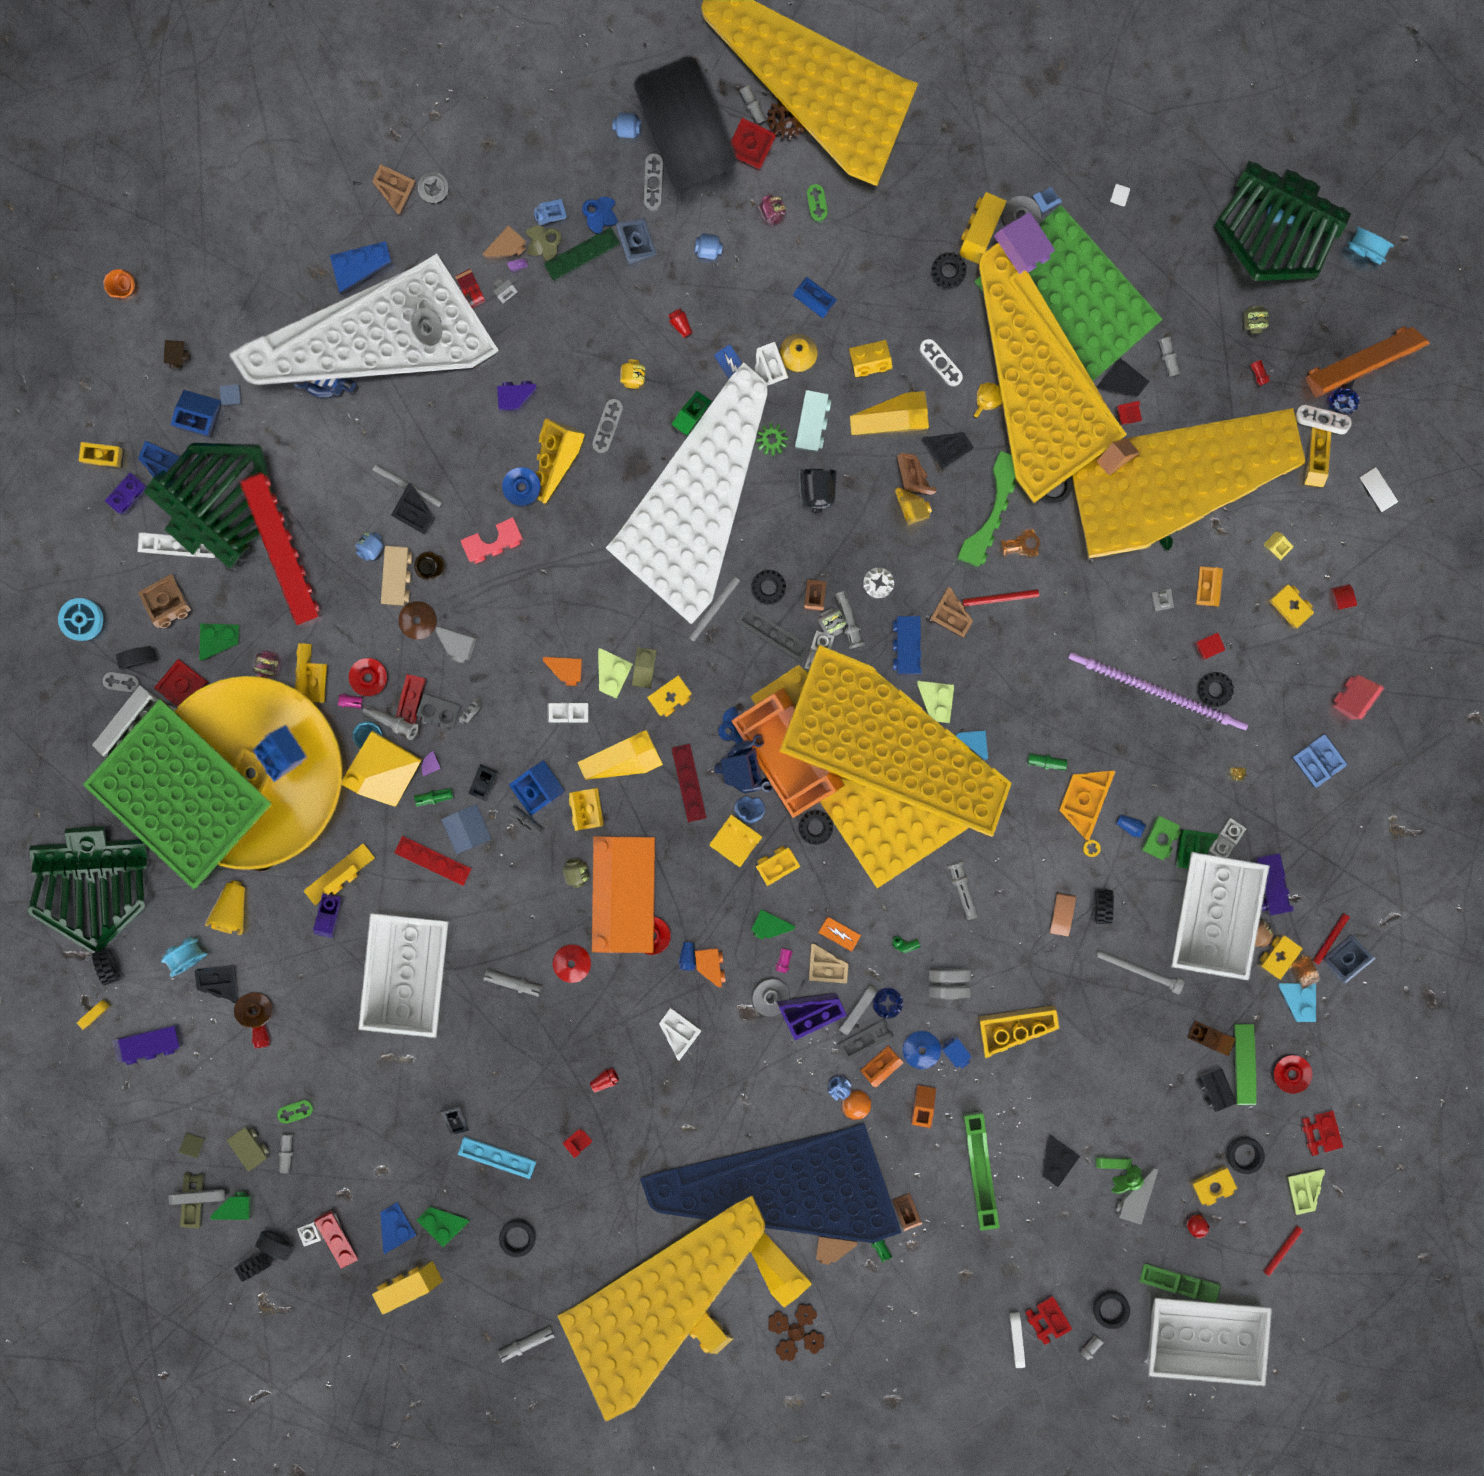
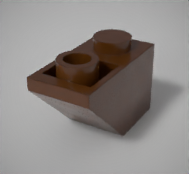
M1194 1021L1187 1037L1229 1056L1236 1038L1198 1021Z

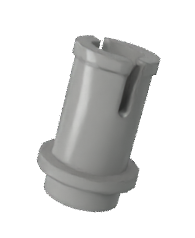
M1094 1335L1088 1344L1081 1348L1080 1354L1087 1360L1093 1359V1354L1103 1342Z

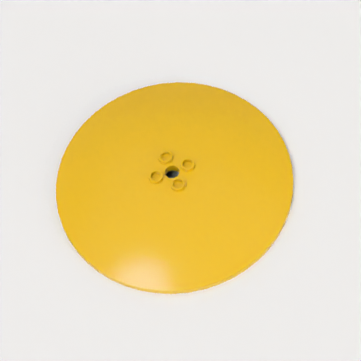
M242 676L209 684L193 693L177 707L175 712L273 803L218 865L234 869H259L274 866L298 855L317 839L331 819L338 802L342 784V762L335 734L327 719L312 701L299 691L281 682L261 677ZM286 725L307 757L300 765L274 782L267 774L260 760L256 758L253 749L269 733ZM249 768H253L256 772L255 777L249 779L246 775Z

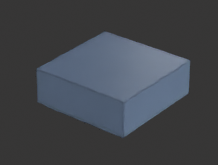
M239 384L220 386L222 406L241 404Z

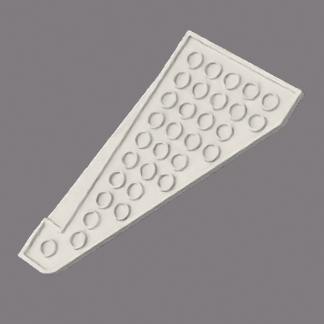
M435 254L409 270L244 345L231 353L230 357L245 380L253 384H270L473 368L498 353L499 350L438 254ZM427 308L439 317L442 324V337L436 345L425 346L413 335L411 319L415 311Z
M745 363L730 377L623 528L606 547L609 552L691 624L713 600L768 390L765 381Z

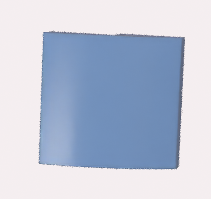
M1326 733L1293 756L1315 788L1348 765Z

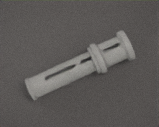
M847 591L836 593L835 597L839 610L846 620L844 634L847 635L850 644L849 650L866 645L861 638L859 631L861 628L856 624Z
M366 705V708L363 709L362 714L364 717L392 728L394 733H401L409 740H412L418 732V724H411L402 717H393L370 705Z
M960 861L948 865L947 868L951 871L953 885L957 887L967 917L966 919L971 920L977 918L978 914L967 884L969 877L965 874L964 862Z

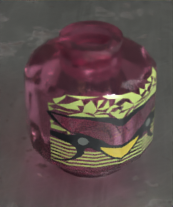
M769 194L761 199L762 202L759 204L758 209L765 222L775 224L785 218L784 215L787 210L779 196Z
M261 650V653L255 655L252 670L258 673L257 677L268 679L269 676L277 674L280 660L276 657V653Z

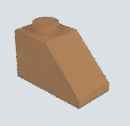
M508 225L484 251L483 256L486 259L514 258L516 255L520 256L525 251L527 243Z
M818 1236L816 1260H819L821 1264L828 1265L831 1262H836L855 1248L857 1241Z

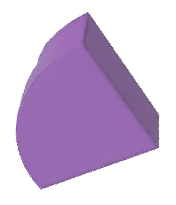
M527 259L507 262L511 272L528 267Z
M434 751L430 752L423 760V776L441 769Z

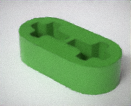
M813 184L807 190L810 215L815 221H823L827 216L824 190L820 185ZM813 189H816L818 192H821V194L818 195V201L816 202L814 196L810 195V193L813 192ZM817 204H819L820 210H824L821 217L813 213L816 211Z
M305 1099L283 1106L279 1109L277 1118L284 1124L306 1118L312 1114L313 1104ZM303 1103L310 1108L307 1110V1114L304 1111L297 1113L296 1109L301 1108ZM285 1109L287 1112L294 1111V1114L289 1116V1120L281 1116Z
M1096 1157V1168L1132 1169V1158Z

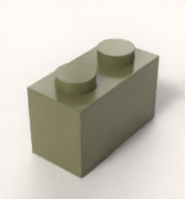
M247 1125L226 1141L249 1172L270 1156L268 1155L269 1150L267 1146L258 1141L257 1132L253 1127L249 1128Z

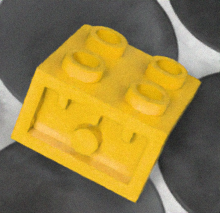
M731 814L710 843V847L738 867H741L762 836Z

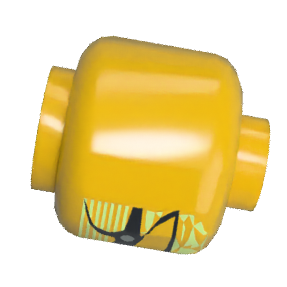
M630 359L628 363L621 365L620 382L624 384V387L637 389L644 383L646 369L645 366L639 364V360Z

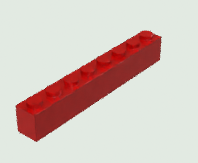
M259 472L239 480L294 623L299 625L317 618V612L320 611L316 600L312 601L310 594L313 593L309 582L305 583L303 576L306 575L304 568L297 563L296 558H299L296 548L290 545L289 540H292L289 530H285L282 523L285 522L283 514L276 509L275 505L278 504L276 496L269 491L268 487L271 484L268 476H264L263 473Z

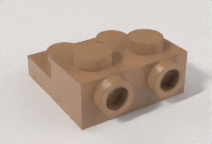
M172 574L138 592L152 623L157 628L170 626V621L176 618H185L188 615L187 612L191 610Z

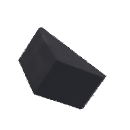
M461 1102L444 1106L440 1109L450 1136L469 1131Z

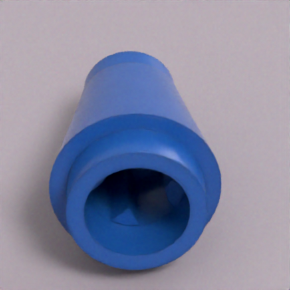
M1122 814L1117 822V825L1134 838H1140L1147 824L1143 823V820Z
M683 943L678 961L680 970H695V943Z

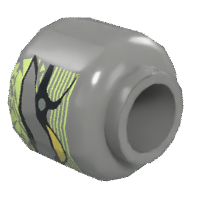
M830 607L820 613L818 623L826 635L832 634L837 636L844 632L842 628L845 627L846 620L839 609Z

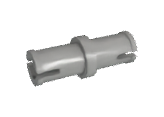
M748 85L740 89L739 92L747 105L746 109L750 111L756 124L759 125L766 121L767 118L759 105L761 103L756 99L751 86Z
M1166 337L1158 341L1163 353L1162 360H1165L1168 376L1170 377L1181 372L1176 360L1177 353H1174L1171 337Z
M282 1133L280 1134V1150L278 1151V1172L290 1173L291 1156H293V1151H291L293 1134Z

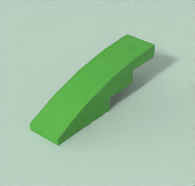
M1254 1024L1234 1025V1038H1236L1234 1046L1237 1105H1256Z
M1146 1263L1144 1264L1139 1281L1166 1291L1217 1303L1222 1286L1211 1281Z

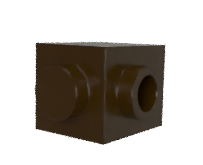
M165 340L163 363L169 365L171 369H180V366H186V361H189L187 343L185 341Z

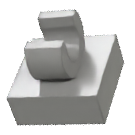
M498 278L493 282L497 287L493 292L502 304L517 293V290L509 280L503 283Z
M1171 589L1151 592L1154 611L1174 608Z

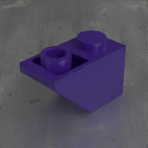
M521 381V385H513V382H503L502 386H497L498 409L500 411L519 410L537 390V385L532 384V381Z
M322 893L313 928L315 935L333 939L339 916L341 897Z

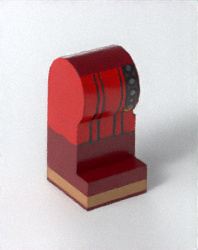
M471 269L455 276L471 308L486 302Z

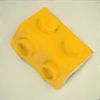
M886 340L849 348L855 377L867 376L872 373L885 372L892 369L891 356Z
M598 788L569 793V805L573 815L572 824L576 831L604 826Z
M783 845L774 851V856L768 858L766 855L757 861L759 864L756 868L767 886L800 867L789 847L785 848Z

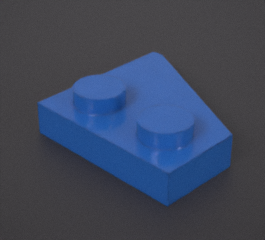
M398 1202L380 1212L384 1254L417 1235Z

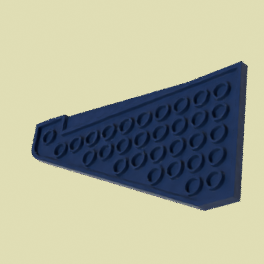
M864 1123L846 1130L668 1170L640 1179L649 1206L661 1214L711 1220L731 1206L753 1196L764 1218L765 1228L868 1243H875L902 1233Z

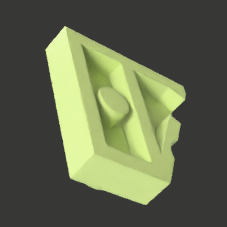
M599 648V690L617 699L633 664Z
M917 681V686L928 715L936 722L950 723L954 685Z
M1324 1169L1287 1176L1296 1215L1316 1210L1322 1179L1325 1175Z

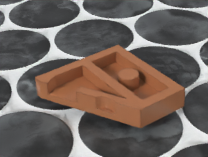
M901 453L897 456L905 491L929 495L937 492L935 486L931 488L925 479L928 475L922 468L916 455Z

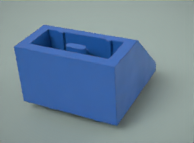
M183 390L175 406L170 425L211 437L221 400Z
M286 725L269 733L253 749L256 758L260 760L267 774L274 782L300 765L307 757Z

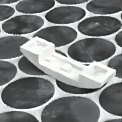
M139 533L137 552L215 558V555L203 545L192 555L171 535Z

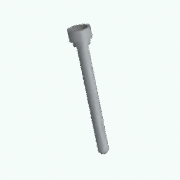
M1101 950L1096 953L1098 958L1169 986V989H1172V992L1180 994L1185 983L1183 979H1170Z

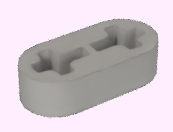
M109 672L103 677V685L111 690L135 692L140 685L139 679L134 675ZM113 675L115 680H120V683H113L110 686L107 679ZM133 678V682H136V685L129 689V686L124 685L123 681H130Z

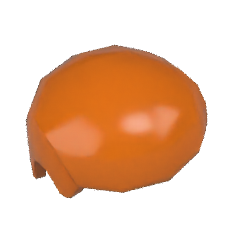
M125 269L110 271L106 274L103 281L104 289L111 297H128L135 288L134 276Z
M861 1090L851 1091L849 1097L841 1102L842 1112L851 1120L863 1119L871 1110V1099Z

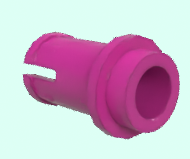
M345 693L343 695L339 694L338 706L361 709V696L345 695Z
M781 948L777 965L775 964L776 971L787 973V970H790L788 966L793 951Z

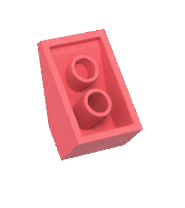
M1360 675L1351 676L1345 683L1347 687L1344 692H1339L1333 701L1336 703L1333 707L1351 720L1362 719L1384 687Z

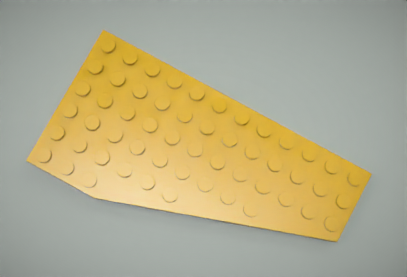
M1293 408L1127 438L1139 451V454L1110 476L1097 463L1102 454L1072 475L1089 558L1147 548L1167 535L1204 518L1205 515L1236 501L1263 484L1305 464V456Z
M818 645L779 752L990 837L994 835L1012 784L995 768L990 767L972 752L953 733L942 727L924 712L923 708L904 692L898 690L881 676L874 667Z
M797 665L750 697L755 705L784 688L796 706L808 672ZM841 776L840 778L845 786L820 801L876 888H879L968 829L966 826Z

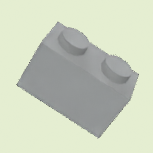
M436 627V632L448 655L452 656L451 660L464 663L465 660L470 661L476 639Z

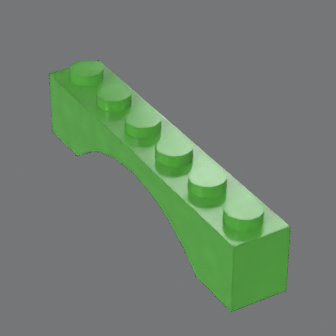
M1003 451L999 452L992 469L996 484V497L992 513L977 533L964 540L957 557L958 560L979 567L980 563L984 565L988 556L985 553L987 546H992L995 538L992 533L994 528H999L1002 518L999 517L1002 510H1006L1009 500L1006 498L1009 492L1013 493L1016 482H1013L1015 474L1012 456Z
M982 1111L965 1113L963 1117L980 1231L997 1229L1000 1227L990 1169L984 1113Z

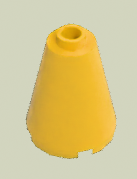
M804 334L788 336L782 342L779 351L784 366L794 372H803L810 369L816 362L818 355L815 342ZM799 347L803 350L798 352L795 348Z
M231 880L230 883L225 884L205 922V926L212 924V929L230 934L234 930L237 931V935H242L245 887L242 886L241 882Z

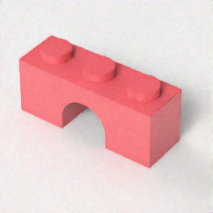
M512 517L496 525L499 535L494 543H484L479 533L460 540L469 562L474 561L477 564L486 560L485 556L489 554L496 556L502 553V549L507 546L511 549L520 545L523 537L515 519Z

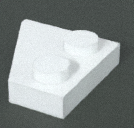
M776 342L759 347L756 352L755 373L765 381L766 386L789 378Z
M672 1008L668 1010L659 1023L676 1058L680 1061L701 1030Z

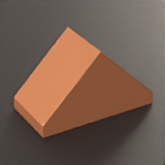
M1127 438L1113 442L1097 460V463L1110 476L1138 455L1139 451Z
M807 579L804 609L824 610L826 581Z
M910 1193L892 1200L904 1231L922 1224Z

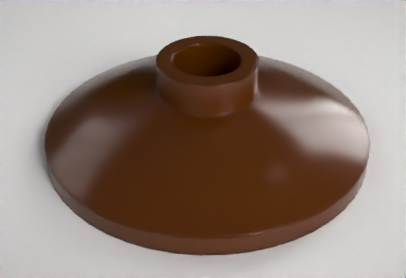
M414 601L403 607L399 614L398 622L401 631L407 637L419 640L433 633L436 628L437 617L430 605L421 601ZM420 617V623L415 624L414 618Z
M260 993L245 994L238 999L234 1006L235 1019L240 1025L247 1028L263 1026L272 1015L270 1000Z

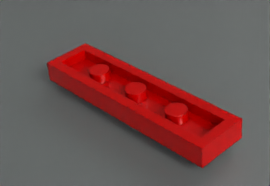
M405 836L401 837L394 852L464 886L472 869Z

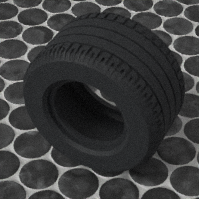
M684 56L680 58V61L677 59L670 62L669 65L665 64L658 67V69L655 68L648 71V74L645 72L637 76L633 83L660 155L675 187L687 188L691 184L694 185L702 182L701 179L704 181L711 178L712 175L716 176L723 173V171L726 172L734 168L737 157L710 85L697 58Z

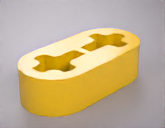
M104 999L101 1000L77 1024L84 1030L103 1014L110 1005Z

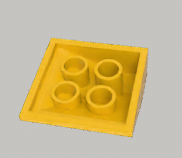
M372 730L342 780V785L357 794L396 807L422 759Z

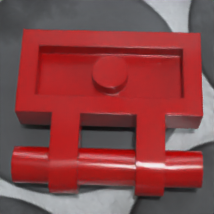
M1333 1110L1315 1114V1123H1311L1309 1117L1302 1118V1129L1306 1133L1308 1143H1306L1307 1148L1310 1149L1312 1156L1319 1155L1317 1148L1319 1146L1323 1147L1324 1152L1344 1148ZM1318 1129L1320 1139L1315 1140L1313 1130Z
M1053 1296L1036 1305L1040 1311L1037 1314H1034L1031 1308L1025 1311L1028 1323L1034 1327L1037 1332V1338L1041 1339L1044 1345L1051 1342L1048 1337L1049 1334L1053 1333L1057 1339L1072 1330L1071 1325ZM1044 1318L1049 1327L1043 1329L1039 1320Z

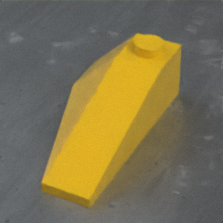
M925 391L907 392L851 415V435L928 430V410Z
M897 487L894 489L907 525L930 517L929 513L932 510L928 501L925 502L924 498L905 491L903 488Z

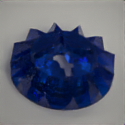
M1348 388L1337 389L1329 397L1330 409L1344 415L1346 413L1352 414L1354 410L1358 409L1360 404L1358 394ZM1348 398L1347 404L1341 406V401L1344 402Z
M881 989L873 998V1009L882 1018L890 1019L896 1017L902 1011L903 999L895 989ZM887 995H889L891 1002L896 1003L890 1006L889 1012H887L885 1005L879 1004L886 1001Z

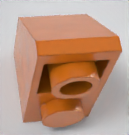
M718 948L695 950L697 971L717 987H722V982H725V973L720 971V963H723L722 952H718Z
M917 1085L911 1118L912 1125L931 1128L936 1088Z

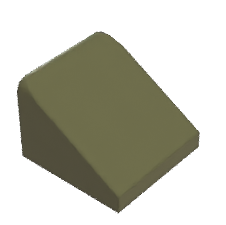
M186 1133L179 1153L198 1158L205 1138Z

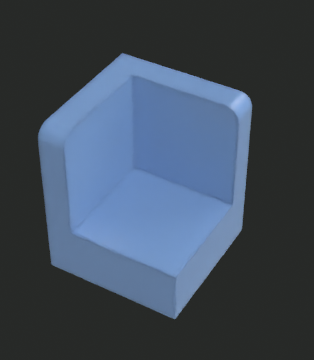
M1052 187L1032 196V199L1036 201L1041 210V215L1062 202L1061 198L1058 199Z

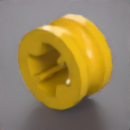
M1088 840L1084 843L1083 852L1087 856L1095 857L1100 853L1101 847L1097 841ZM1094 843L1097 850L1095 853L1089 854L1087 845Z

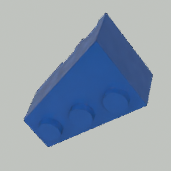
M386 241L330 255L338 290L341 295H344L356 285L358 286L370 276L375 275L393 263Z
M897 616V620H893V632H897V640H893V651H897V659H893V670H897V674H921L920 616Z

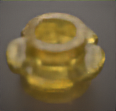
M1234 767L1231 768L1229 776H1233L1232 780H1244V777L1248 776V774L1246 773V768Z

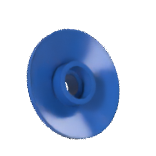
M518 467L509 471L502 483V490L506 499L518 506H525L535 501L541 488L540 480L536 473L524 467ZM522 483L526 485L523 491L519 489V485Z
M917 1031L906 1038L903 1044V1056L909 1065L917 1069H927L939 1060L941 1046L938 1039L932 1033ZM924 1047L926 1052L920 1054L919 1048Z

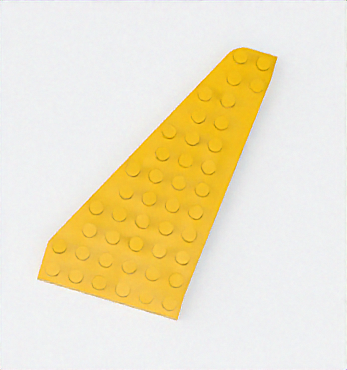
M703 0L701 13L705 21L846 173L877 186L918 83L883 68L754 0Z

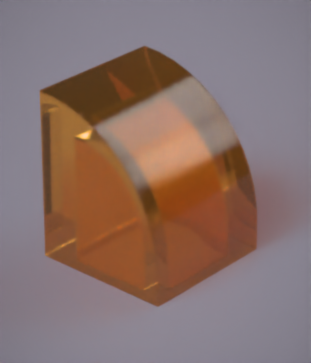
M1310 956L1292 964L1291 970L1302 989L1320 981L1317 969Z

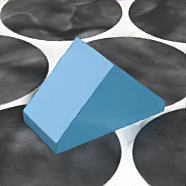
M986 730L962 732L955 735L983 760L988 758Z

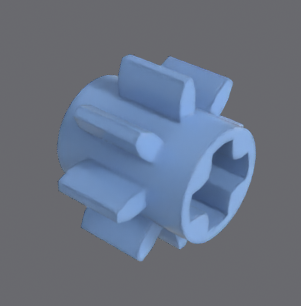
M844 1076L841 1078L834 1077L829 1082L828 1087L830 1089L828 1093L836 1101L839 1098L846 1099L851 1094L850 1087L852 1084Z

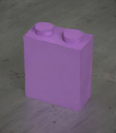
M1030 212L1002 228L994 235L1019 274L1025 270L1027 273L1031 272L1037 267L1036 264L1038 262L1044 264L1051 259L1050 254L1055 251Z

